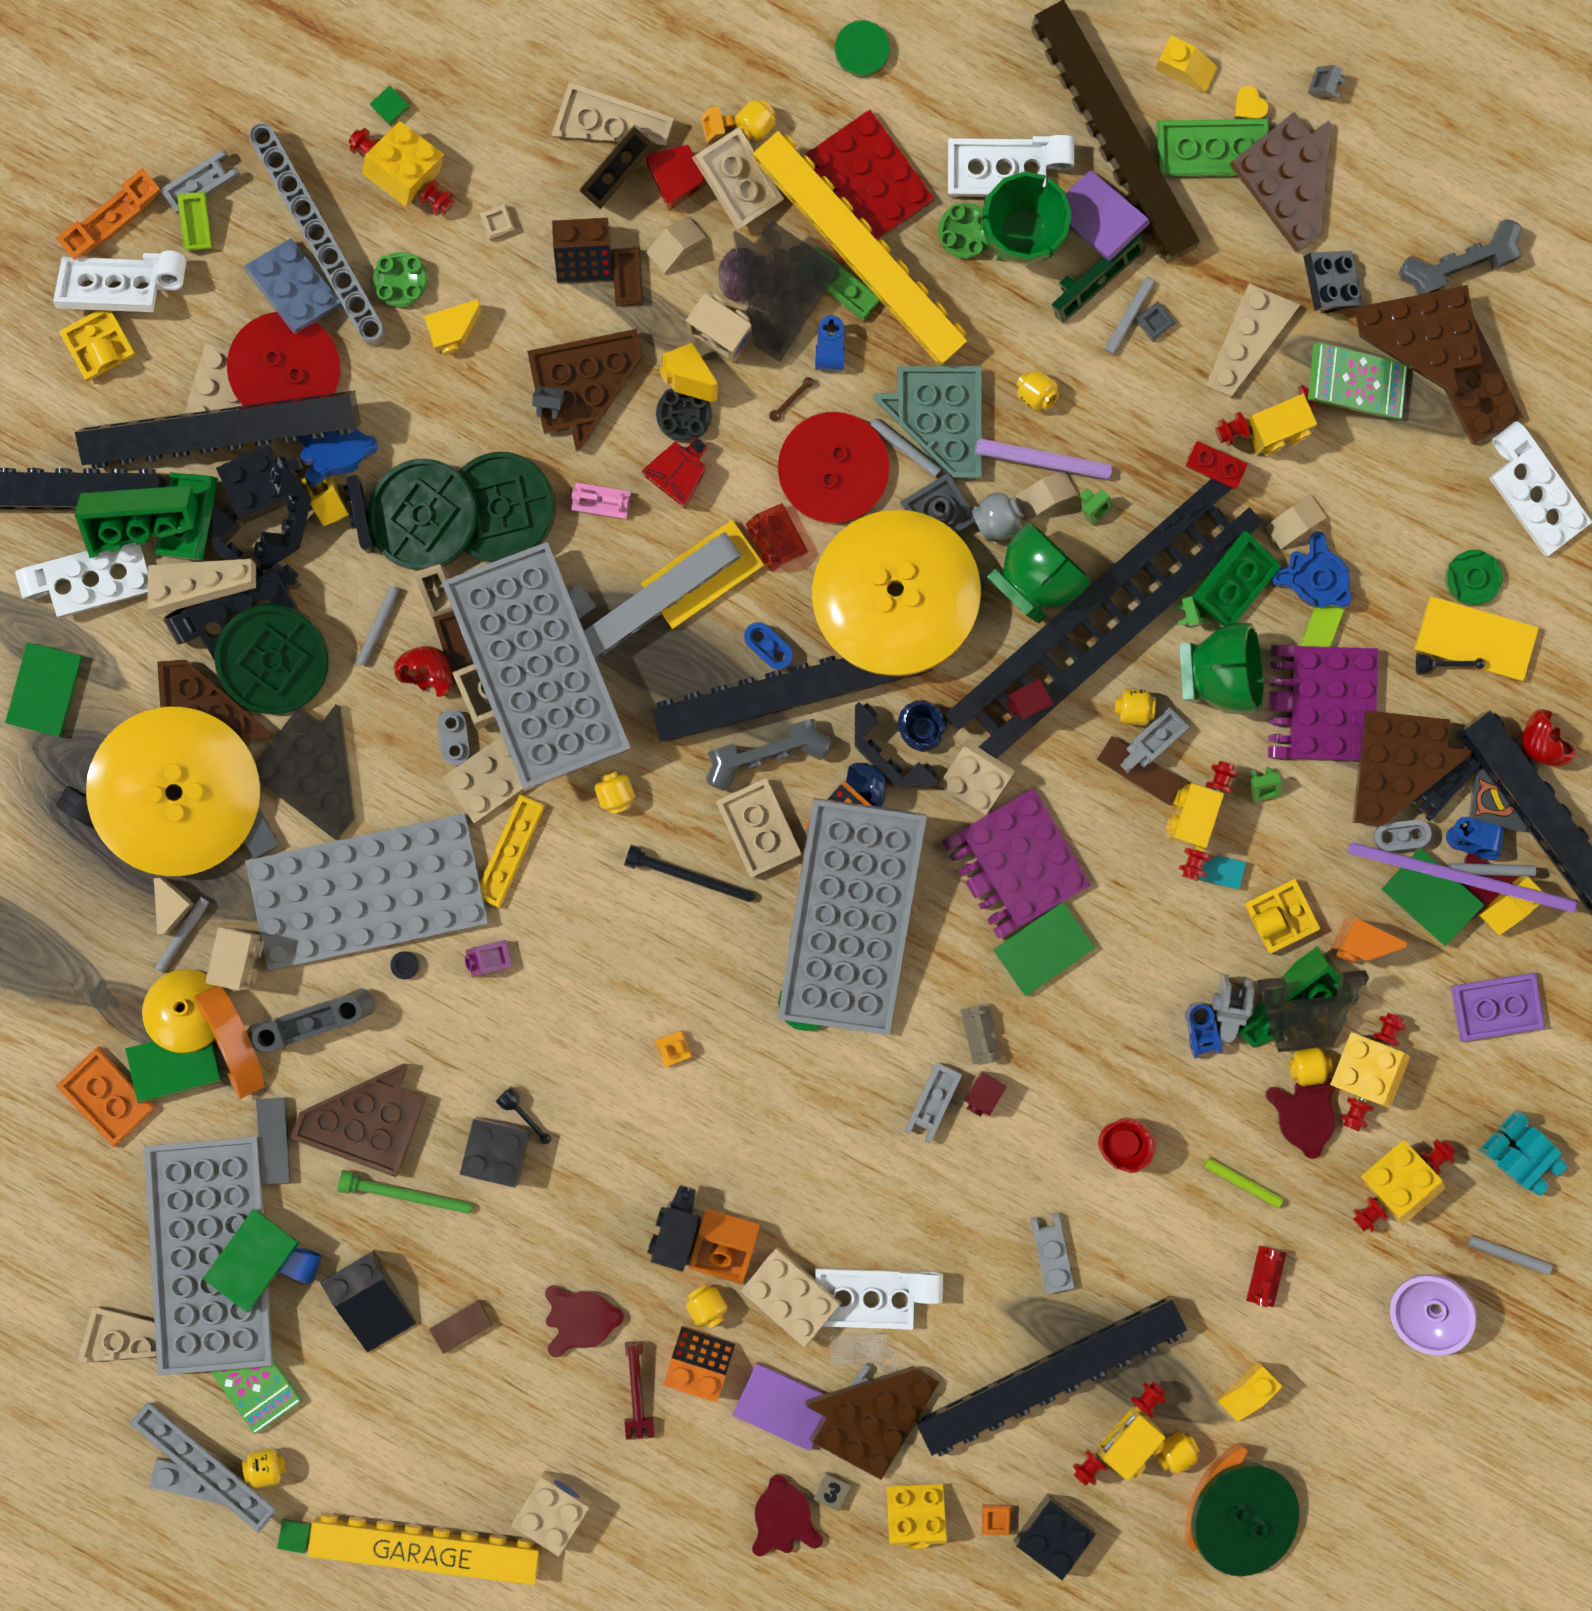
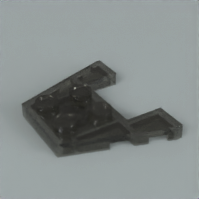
M1365 970L1341 972L1338 993L1335 997L1285 1001L1287 983L1284 978L1260 979L1258 984L1277 1051L1286 1052L1316 1047H1333L1347 1021L1346 1014L1348 1010L1359 999L1358 992L1361 986H1366L1369 981L1367 972Z

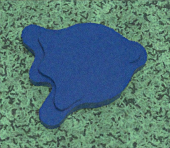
M354 428L353 433L337 435V431L326 432L327 436L310 439L309 435L299 436V442L305 446L300 454L301 461L304 464H313L305 473L306 482L310 486L320 484L329 476L343 475L359 468L358 463L363 458L366 460L370 455L376 453L378 449L377 440L374 437L365 435L356 428Z
M1319 531L1314 532L1310 536L1309 554L1303 555L1299 551L1293 552L1290 557L1289 566L1278 570L1272 577V583L1275 586L1292 590L1300 600L1312 607L1346 608L1352 602V594L1349 590V570L1338 556L1330 552L1324 533Z

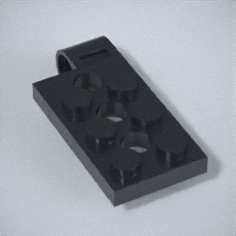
M274 568L256 577V588L174 610L167 614L163 621L176 644H183L201 636L214 660L217 640L223 628L231 619L233 611H242L254 606L259 599H267L270 603L287 605L297 610L299 608L277 568ZM209 622H216L220 625L221 632L215 635L207 632L205 625Z

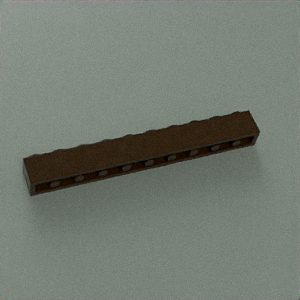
M1061 0L1035 14L1031 29L1038 42L1042 40L1047 49L1045 50V55L1052 66L1056 65L1060 74L1058 77L1065 90L1069 88L1072 93L1074 108L1079 114L1083 113L1087 122L1085 125L1087 131L1092 138L1096 137L1100 143V154L1106 162L1110 161L1114 171L1112 173L1114 179L1119 186L1123 185L1127 191V201L1149 219L1150 224L1143 230L1147 235L1150 233L1154 239L1153 247L1160 259L1164 257L1168 264L1197 248L1200 242L1199 238L1065 0Z

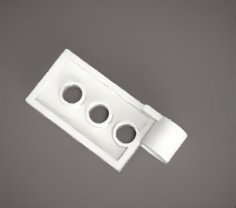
M1054 135L1033 136V139H948V197H986L1003 178L1024 172V165L1027 162H1035L1039 166L1037 174L1046 175V170L1072 169L1074 167V137ZM973 161H978L983 165L984 170L981 174L975 175L968 170V165ZM999 162H1008L1011 165L1012 171L1007 175L999 174L996 170V165ZM1046 177L1043 183V187H1045L1046 185Z
M171 250L163 251L160 254L143 253V260L79 258L74 261L72 257H62L53 299L55 308L154 312L157 290H178L183 286L187 260L181 253ZM84 281H93V283L90 286H80L84 283ZM112 282H121L118 287H108ZM140 283L149 284L144 289L136 288Z
M1515 421L1492 439L1499 454L1510 462L1491 475L1489 479L1544 556L1552 554L1592 523L1522 424ZM1518 464L1524 465L1527 471L1526 476L1522 480L1517 479L1514 474V469ZM1535 486L1539 487L1543 493L1542 499L1539 502H1534L1530 497V492ZM1550 509L1556 510L1559 515L1558 521L1554 525L1549 524L1546 519L1547 512Z
M135 542L123 545L122 549L110 552V550L100 552L97 557L89 558L88 552L84 551L25 567L15 572L22 599L32 600L50 594L57 618L148 594V569L141 545H136ZM115 565H123L127 573L122 579H114L111 576V569ZM89 572H94L99 576L98 584L93 587H88L83 583L84 576ZM61 580H67L71 583V590L64 595L57 593L55 589L56 584Z
M816 1268L815 1280L834 1297L840 1290H846L851 1294L850 1303L845 1306L840 1305L825 1323L824 1327L913 1330L914 1302L925 1304H939L943 1302V1273ZM869 1291L876 1292L880 1297L878 1304L873 1307L867 1306L863 1302L865 1293ZM902 1292L907 1295L908 1302L904 1307L898 1308L892 1304L891 1299L895 1293Z

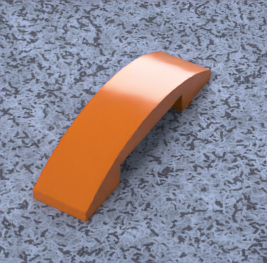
M143 168L121 185L123 187L121 191L81 223L76 221L56 237L74 261L90 253L120 232L160 193L161 189Z
M214 986L193 996L204 1022H209L230 1070L227 1075L238 1099H242L264 1088L262 1072L250 1038L224 989L221 986Z
M1240 1443L1223 1452L1209 1466L1192 1495L1186 1516L1185 1541L1188 1548L1194 1552L1196 1546L1192 1537L1191 1520L1196 1500L1205 1485L1215 1475L1230 1466L1242 1463L1248 1450Z

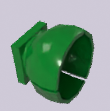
M1024 171L1003 178L985 197L980 224L989 247L996 253V260H1005L1023 265L1034 264L1051 258L1067 240L1072 213L1065 191L1050 177L1045 187H1043L1046 175Z
M1028 522L1018 530L1008 544L1003 570L998 571L994 569L988 576L1027 617L1039 624L1047 616L1044 613L1046 608L1067 605L1082 594L1092 581L1051 539L1031 522Z
M1234 623L1219 627L1199 645L1191 642L1179 643L1183 700L1193 703L1207 702L1228 714L1245 715L1258 712L1261 709L1264 695V669L1258 634L1252 623Z

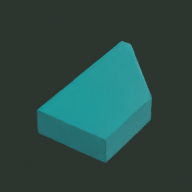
M1218 855L1203 865L1202 870L1206 873V877H1199V880L1239 890L1246 862Z

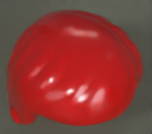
M420 646L404 652L394 664V675L401 683L416 684L422 691H425L428 687H433L436 690L437 697L446 695L453 688L454 677L450 662L445 653L436 647Z
M1538 709L1530 716L1523 732L1522 747L1525 753L1534 761L1547 766L1561 767L1570 764L1576 756L1575 748L1561 739L1559 727L1553 728V724L1550 722L1553 713L1549 710Z
M1129 1117L1120 1118L1116 1122L1107 1124L1099 1134V1150L1104 1159L1115 1169L1128 1173H1138L1151 1164L1156 1154V1141L1153 1133L1145 1124Z

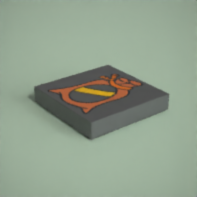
M1477 769L1474 772L1469 817L1485 823L1499 825L1504 830L1526 832V825L1485 771Z

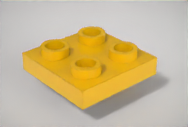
M97 310L59 331L87 382L137 356L115 314L110 310Z
M1292 879L1243 903L1268 954L1320 930L1296 879Z
M943 1484L886 1486L889 1546L905 1545L907 1548L921 1549L929 1547L931 1544H946Z

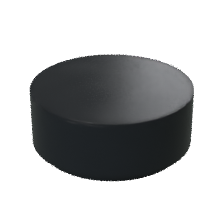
M409 951L395 954L390 963L392 973L399 979L414 977L420 967L417 956Z

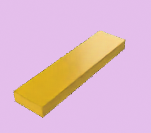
M519 794L480 881L484 902L501 908L546 805Z

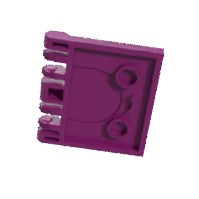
M1271 645V657L1292 658V662L1271 661L1270 668L1275 670L1291 669V679H1270L1271 686H1291V692L1271 691L1269 697L1270 712H1290V718L1272 717L1269 718V724L1273 726L1290 725V736L1282 734L1268 735L1269 742H1289V747L1268 746V758L1359 761L1364 711H1377L1378 648Z
M1034 788L942 841L947 851L967 841V846L950 855L952 861L959 860L971 850L977 858L975 862L968 863L959 870L961 876L980 865L984 870L965 881L975 899L993 888L997 892L995 895L979 903L980 909L992 906L999 899L1004 904V910L994 913L987 919L989 924L997 922L1008 914L1011 916V919L993 929L998 939L1090 886L1089 881Z

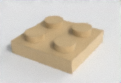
M966 741L939 783V786L986 815L1015 770L969 741Z

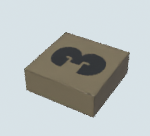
M825 1472L813 1500L836 1511H840L851 1484Z

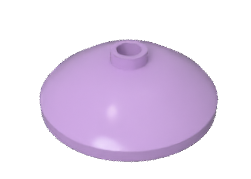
M1421 1274L1407 1279L1397 1288L1390 1304L1391 1321L1397 1334L1410 1347L1425 1354L1438 1356L1459 1351L1470 1341L1476 1328V1309L1469 1294L1459 1284L1441 1275ZM1433 1304L1440 1305L1442 1309H1436Z

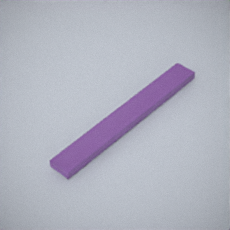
M1357 843L1350 844L1348 850L1349 854L1569 912L1576 913L1577 901Z

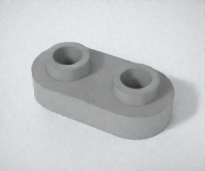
M457 710L444 711L438 719L442 757L447 763L459 766L469 759L471 755L467 721L465 716ZM451 718H454L456 720V726L452 729H449L447 727V721ZM458 746L460 748L458 756L451 755L452 747Z
M1422 820L1392 822L1378 826L1374 831L1373 840L1375 845L1384 851L1413 849L1427 845L1432 833L1429 825ZM1413 829H1417L1419 831L1418 839H1413L1411 837V831ZM1385 832L1390 833L1392 836L1389 843L1383 840Z

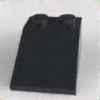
M375 1250L320 1282L332 1305L367 1353L417 1323Z

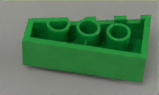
M192 485L81 493L75 511V518L89 558H93L106 550H110V552L121 550L123 545L134 542L136 545L146 543L147 539L158 536L163 538L193 529L198 504Z

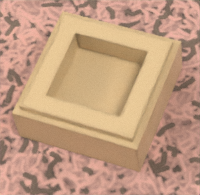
M506 204L479 213L490 241L516 232Z

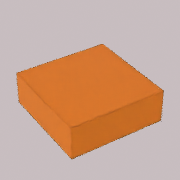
M982 1504V1535H1011V1505Z

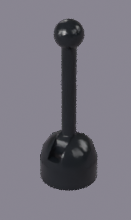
M1416 653L1415 660L1416 675L1431 674L1436 667L1475 666L1477 669H1482L1485 666V661L1482 658H1477L1475 661H1436L1430 653Z
M512 1086L497 1098L495 1102L504 1110H515L540 1136V1141L543 1144L551 1142L550 1134L544 1133L519 1107L520 1097Z

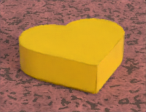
M1242 87L1236 97L1234 119H1263L1268 112L1267 102L1259 98V93L1254 87Z

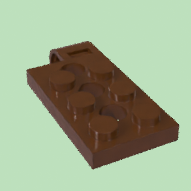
M1475 317L1474 321L1482 367L1454 372L1458 395L1453 396L1445 391L1471 444L1523 418ZM1470 373H1475L1479 377V384L1475 389L1470 388L1466 383V378ZM1482 398L1489 399L1492 405L1491 410L1487 414L1479 410L1478 405Z

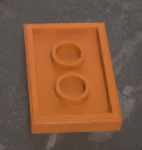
M96 1047L56 1085L64 1096L113 1147H116L157 1108L151 1101L141 1104L137 1103L133 1082L100 1047Z

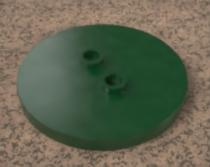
M491 452L474 458L458 471L470 484L478 506L476 531L471 543L465 550L466 553L483 562L492 563L540 545L545 541L554 522L556 502L550 481L536 464L515 453Z
M413 459L395 466L380 479L369 501L368 525L370 526L371 536L376 547L394 564L414 571H420L438 564L445 567L461 556L471 543L478 522V506L470 484L456 469L433 459Z
M263 603L248 607L229 620L217 640L214 661L219 681L236 702L258 713L284 714L303 707L318 694L328 673L329 651L321 630L306 614L287 605Z
M1240 1463L1222 1470L1205 1485L1194 1505L1191 1530L1198 1552L1212 1567L1231 1576H1251L1270 1568L1284 1556L1296 1536L1300 1517L1296 1493L1284 1476L1263 1464Z

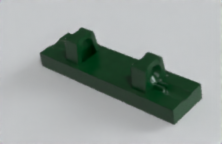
M1138 234L1110 262L1103 257L1077 282H1074L1068 276L1063 278L1059 284L1064 293L1051 304L1055 317L1061 323H1065L1145 251L1142 236Z

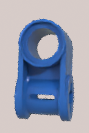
M829 315L820 321L816 345L815 370L843 371L844 326L841 319L837 316ZM828 324H833V328L838 330L834 332L833 336H829L828 331L823 330L827 329Z
M1462 817L1447 831L1446 841L1455 850L1477 855L1482 859L1495 860L1500 857L1505 830L1496 824L1485 823L1470 817Z
M1201 1002L1191 1004L1185 1012L1193 1058H1199V1055L1211 1052L1222 1053L1221 1039L1213 1010ZM1203 1008L1207 1013L1206 1019L1202 1023H1195L1193 1019L1194 1012L1197 1009Z
M296 1247L278 1273L301 1282L313 1283L322 1255L311 1250Z

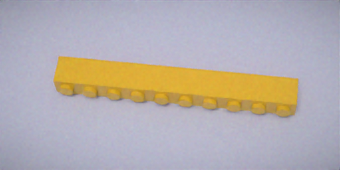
M777 131L753 153L752 159L939 366H942L966 344L967 340L964 338L967 335L958 323L952 324L945 317L948 314L945 308L939 302L933 303L927 297L929 292L920 281L914 282L909 277L910 270L901 260L896 262L890 256L891 249L882 239L877 241L872 236L870 225L863 218L858 220L851 212L853 210L851 204L844 197L839 199L832 191L835 189L833 184L825 176L820 178L814 171L816 168L814 163L806 155L801 157L795 150L797 147L795 142L787 134L782 136Z

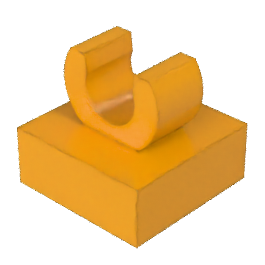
M719 106L709 107L700 117L707 144L715 143L722 138L725 132L730 131V127L735 126L733 115L721 116Z
M682 1030L655 1041L665 1067L692 1057Z

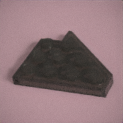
M769 220L755 243L737 231H734L732 235L750 323L752 324L755 346L781 362L840 269V266L772 220Z
M335 704L322 722L302 707L297 708L255 762L259 782L333 839L339 841L355 820L341 707Z

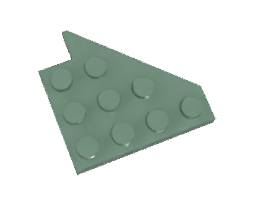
M897 366V394H874L873 400L946 473H949L952 479H981V455L975 453L976 443L981 439V366Z

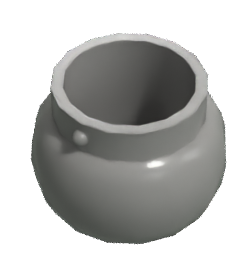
M993 493L981 500L980 506H974L972 510L977 526L987 542H994L995 539L1003 540L1015 535L1021 526L1020 518L1024 517L1014 496L1009 498L1004 493Z

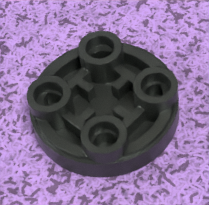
M668 389L663 393L657 404L656 419L661 431L671 440L682 443L692 442L695 437L699 439L708 430L712 420V409L709 401Z

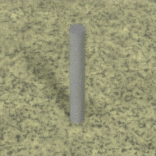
M1144 278L1105 348L1107 353L1115 355L1155 283L1152 279Z
M875 418L870 425L879 435L933 477H936L942 470L880 420Z
M393 586L389 587L356 663L367 666L401 590Z
M1449 863V868L1475 875L1535 877L1536 874L1535 865Z
M200 896L154 967L155 969L165 973L210 902Z
M1472 1235L1469 1238V1247L1549 1275L1552 1271V1264Z

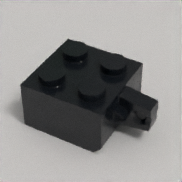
M268 445L216 467L238 519L243 523L250 522L287 505L288 496L278 495L275 485L271 483V470L273 466H277L278 460ZM298 458L288 461L297 474L304 471Z
M680 1185L672 1202L669 1201L666 1208L661 1207L655 1225L660 1227L658 1235L653 1234L647 1252L652 1255L650 1262L678 1271H684L700 1219L698 1211L693 1209L696 1189Z

